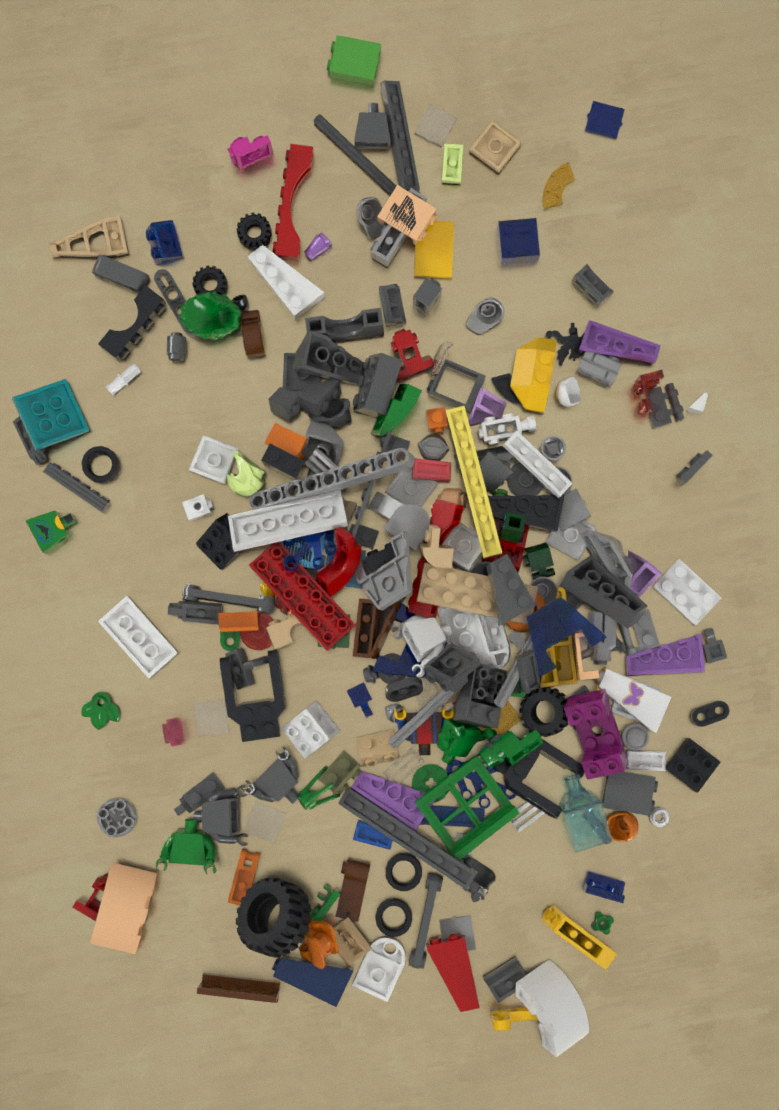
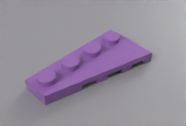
M589 320L579 350L655 363L661 345Z
M702 633L626 656L627 676L704 673Z
M364 771L360 772L351 787L414 830L418 829L425 818L414 803L425 794L424 792ZM434 800L432 803L429 804V807H430V808H431V806L433 805V803L435 802V800Z

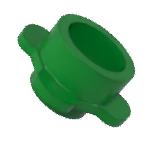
M601 912L596 913V920L592 924V929L594 931L599 930L605 935L609 934L611 924L614 922L613 917H607Z

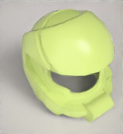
M235 451L233 457L236 458L239 474L227 473L228 486L234 493L242 496H251L255 492H259L264 486L265 480L263 475L265 470L246 457L244 453Z

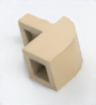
M429 525V530L425 532V542L427 544L419 543L421 554L435 567L452 568L454 549L450 545H439L440 528L437 525Z

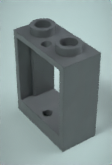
M445 359L435 380L431 379L428 384L429 397L455 408L465 406L466 412L471 413L486 376ZM438 362V364H437V366H436V368H435L436 371H437L438 368L440 367V366H438V365H441L440 362ZM445 368L476 380L466 404L436 392Z

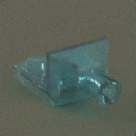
M578 774L572 775L573 781L570 776L566 777L564 780L568 792L564 794L559 807L562 809L575 853L613 841L601 800L594 792L582 787Z

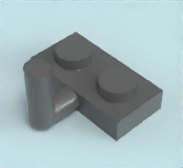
M243 647L225 653L226 657L230 656V669L233 672L237 690L254 684L250 672L251 668L269 663L268 656L247 662Z

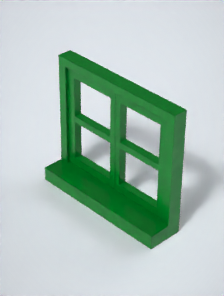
M474 755L414 802L451 855L459 860L520 814L477 755ZM475 770L486 787L466 802L455 787V784ZM449 790L460 807L440 822L429 807V804ZM489 790L501 807L481 822L469 805ZM464 810L475 827L455 842L443 825Z

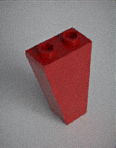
M455 933L449 935V939L441 940V937L430 939V942L426 943L427 951L459 1011L464 1012L480 1008L465 936Z

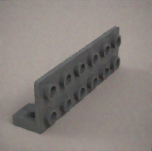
M388 431L387 434L382 436L380 442L382 450L381 452L377 451L376 455L397 448H404L408 451L410 441L393 436L392 431ZM377 479L368 481L370 483L369 487L364 488L361 496V501H363L362 507L358 506L355 513L356 524H352L349 530L358 544L372 550L379 531L361 524Z

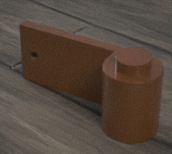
M352 859L343 862L341 873L344 874L335 917L343 919L349 917L352 921H359L371 863Z

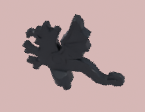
M571 323V328H569V336H562L555 330L546 332V337L550 338L552 335H555L560 343L565 344L558 350L557 359L559 360V366H562L569 354L570 348L569 359L573 358V361H575L576 358L584 355V352L580 353L579 350L584 333L579 337L574 323Z

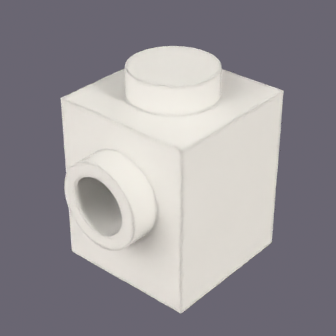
M204 494L182 502L190 522L211 515V509L214 508L210 497L206 498Z

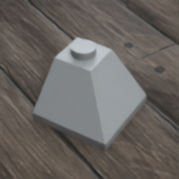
M311 420L305 436L307 442L302 449V454L305 456L303 461L306 462L318 448L338 466L344 441L331 425ZM316 456V458H317L323 465H326L321 459H319V458Z

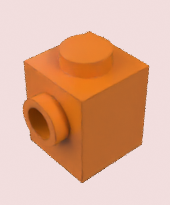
M445 407L426 410L428 431H433L434 434L445 432L444 429H448Z

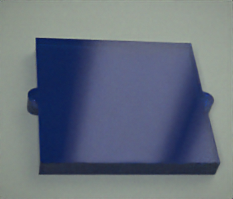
M593 101L590 113L587 114L588 121L585 131L617 139L619 129L623 125L621 121L625 109Z

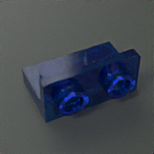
M173 220L152 222L148 226L146 238L150 242L151 256L156 264H160L163 260L177 259L183 256Z
M587 872L583 891L624 903L625 895L623 891L625 882L593 872Z

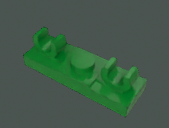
M323 886L328 894L322 896L318 893L317 897L325 902L321 907L317 905L311 914L313 921L323 920L341 894L340 890L335 888L331 892L329 886Z

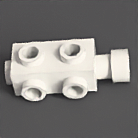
M514 413L503 415V419L496 420L495 417L484 418V422L480 424L481 427H478L479 439L483 438V442L489 445L499 444L500 440H508L516 431L521 435L522 431H537L534 416L519 420V416H514ZM512 426L514 430L508 432L506 428ZM493 429L495 434L489 435L488 430Z

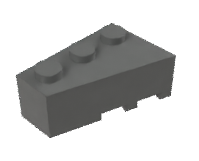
M507 554L486 566L493 593L498 626L536 606Z

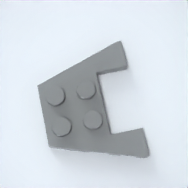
M402 531L390 539L396 555L394 559L369 574L365 560L360 559L354 573L356 581L364 587L365 593L379 610L386 609L412 592L408 532Z

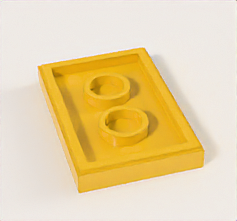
M435 221L432 226L429 225L425 230L427 234L422 242L418 241L417 245H415L414 277L452 279L454 222Z

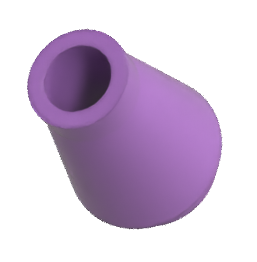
M321 232L315 236L304 252L312 260L329 249L332 242Z

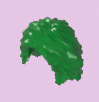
M214 291L213 293L207 292L190 297L180 307L182 311L179 314L181 323L184 324L188 331L202 337L204 340L211 339L214 341L218 338L223 339L227 334H231L239 327L241 311L226 294L220 295Z

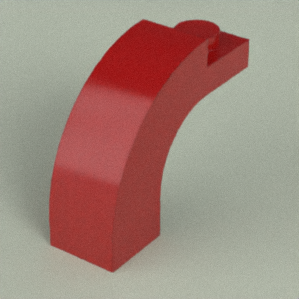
M341 527L334 531L337 551L333 560L324 569L316 573L318 584L330 597L348 583L354 575L361 558V545L355 541L349 531L346 532Z

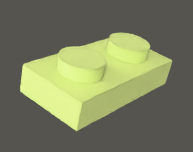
M444 144L442 183L461 184L463 145Z

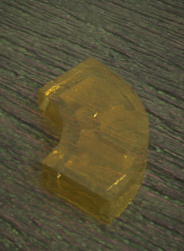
M569 162L558 167L548 178L543 190L542 201L544 210L562 205L563 190L567 185L575 181Z

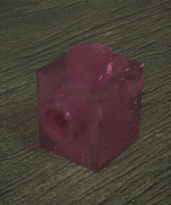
M178 718L167 719V724H162L165 744L171 743V746L182 745V740L187 739L184 720L178 721Z

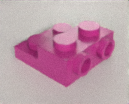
M268 135L264 137L258 136L252 143L249 142L248 137L236 138L230 144V148L227 149L233 165L237 164L239 169L274 154Z

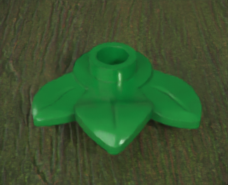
M105 692L95 693L92 699L83 705L81 710L82 716L90 717L92 725L98 730L103 728L108 720L118 722L120 719L118 706L111 702L110 696ZM102 699L104 704L100 705L97 700Z

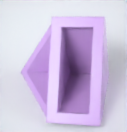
M481 388L468 420L469 425L481 424V422H484V418L495 417L496 420L501 419L507 402Z
M628 550V557L632 561V568L634 569L630 590L640 597L662 572L644 558Z

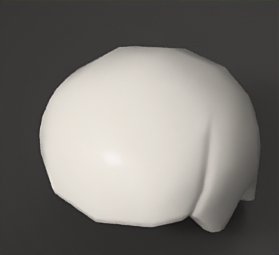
M575 377L562 379L556 387V397L560 404L565 407L580 403V388Z

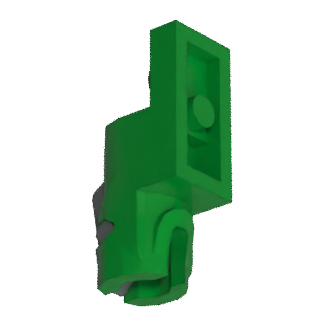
M537 730L527 733L521 741L512 731H509L504 735L496 734L480 750L479 754L490 769L503 762L504 758L513 766L543 744V741Z

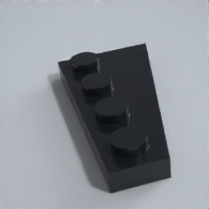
M562 494L559 498L555 495L488 496L494 519L503 520L506 512L526 516L525 526L557 532L565 494Z

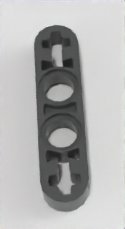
M165 269L158 270L154 275L158 288L184 332L189 336H194L195 334L188 331L184 324L181 323V317L177 314V308L186 302L184 296L171 274ZM160 275L168 276L166 281L170 286L166 287L163 281H159ZM170 290L178 292V296L175 299L167 297Z

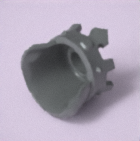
M467 857L464 863L477 871L478 874L468 890L462 889L471 893L473 902L479 901V897H481V900H484L486 894H488L489 886L496 881V876L493 871L480 862Z

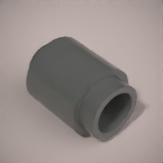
M173 332L170 336H167L168 360H184V356H186V337L182 336V333Z

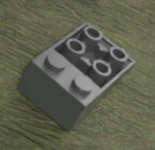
M480 664L467 676L468 682L463 685L456 700L453 720L482 728H498L501 707L496 706L494 700L506 680L507 671Z

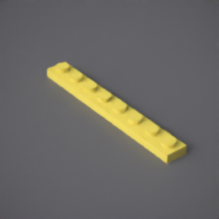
M465 406L446 410L483 559L501 555L502 549Z

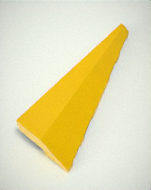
M559 587L557 590L540 688L578 683L565 589Z

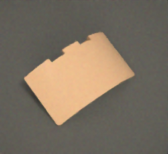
M117 863L111 864L91 936V944L136 954L143 924H145L148 913L146 908L149 906L157 873Z

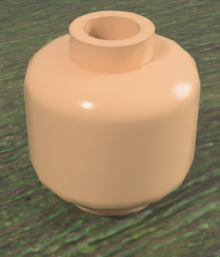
M445 488L441 495H438V500L463 505L466 508V493H463L460 488Z

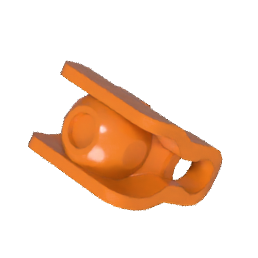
M311 920L308 925L310 927L309 931L305 933V939L299 947L302 958L311 961L317 968L323 969L326 966L324 957L330 953L337 954L339 949L333 927L327 922Z

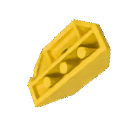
M537 337L516 350L510 387L525 410L544 413L557 340Z

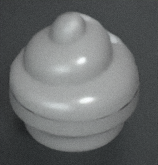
M397 703L386 706L387 719L390 722L397 723L394 708H396L397 713H401L403 711L402 706Z

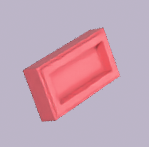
M415 458L414 465L412 466V478L450 482L451 462Z

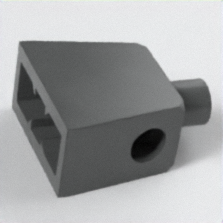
M368 103L367 112L359 113L354 139L356 148H390L387 116L384 112H378V103Z

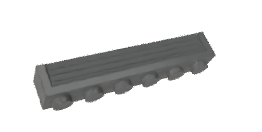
M49 462L43 471L45 474L102 513L105 512L110 505L109 499L105 496L100 497L98 495L99 492L94 489L90 490L89 486L84 482L82 484L78 482L80 479L75 476L71 477L65 469L63 471L59 469L60 466L55 462L53 464Z

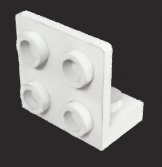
M317 701L282 727L284 733L304 758H307L340 732Z

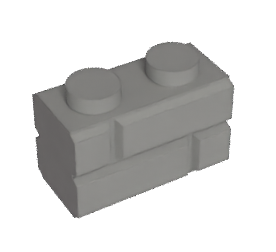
M585 351L576 372L611 387L622 364L614 356L609 355L606 357L601 355V353Z

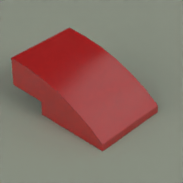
M494 519L499 538L503 520ZM524 525L519 543L499 539L502 554L485 559L482 557L481 562H493L507 554L519 573L529 526Z

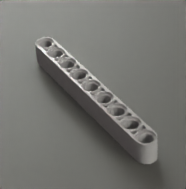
M397 448L255 492L250 496L249 504L253 509H259L338 491L407 470L414 465L415 458L406 449ZM407 455L406 460L400 463L401 457ZM388 460V465L382 468V464ZM370 466L369 472L364 474L365 468ZM352 472V476L346 479L347 474ZM334 477L333 483L329 485L330 478ZM316 483V487L311 490L312 484ZM298 488V493L293 496L294 490ZM281 494L280 499L276 501V496ZM263 499L262 505L258 506L259 501Z

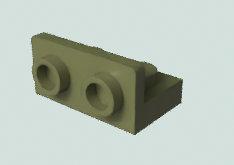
M343 750L318 780L325 786L333 783L334 786L329 790L334 795L337 793L342 794L348 787L346 782L350 778L354 780L360 774L359 768L361 765Z

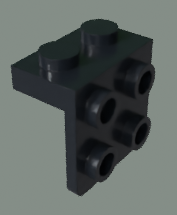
M227 513L217 518L196 542L197 547L221 570L239 552H234L228 520L229 515Z

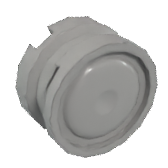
M628 724L621 731L622 743L630 750H641L649 742L648 730L640 724Z

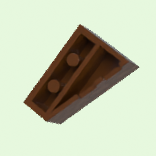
M359 598L353 648L354 657L378 658L401 607V603L395 602L386 609L379 610L371 599Z

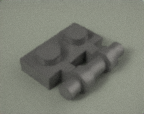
M673 383L666 384L668 390L666 393L662 392L661 386L642 392L653 429L671 424L670 416L674 414L677 421L684 419V409L682 405L680 406L677 397L679 394ZM670 398L673 408L668 410L665 399Z

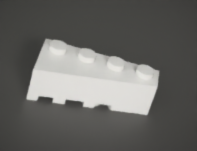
M264 245L248 256L249 262L295 320L325 298V293Z

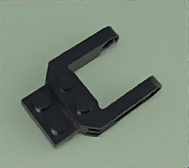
M278 650L268 651L274 699H261L242 702L241 704H237L233 672L230 669V656L220 658L227 716L240 725L242 742L280 737L278 717L285 709L286 701Z
M543 739V744L513 766L506 758H504L503 762L493 766L494 769L504 775L506 789L554 819H558L562 809L522 783L538 759L539 754L564 770L568 769L580 776L579 778H582L585 773L581 763Z

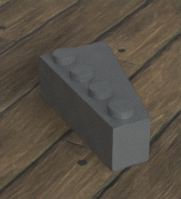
M592 555L568 570L560 584L562 588L626 628L638 622L648 606Z

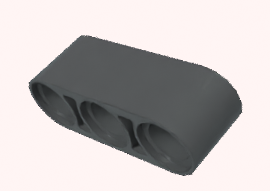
M103 255L98 256L92 269L94 275L137 293H140L149 278L148 274Z

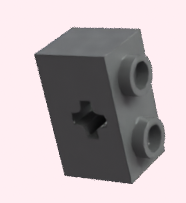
M425 278L413 296V305L429 315L441 298V284L435 279L431 278L429 280Z

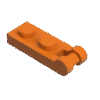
M241 850L227 903L241 905V898L245 897L246 891L249 888H252L261 856L260 853L255 852L253 854L249 853L248 850ZM245 860L252 861L251 867L244 865Z

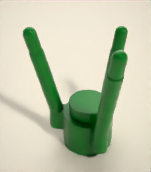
M324 766L310 783L299 792L300 796L297 798L305 810H312L318 805L340 797L338 793L317 801L319 795L334 786L333 783H330L316 793L312 790L308 791L327 770V766Z

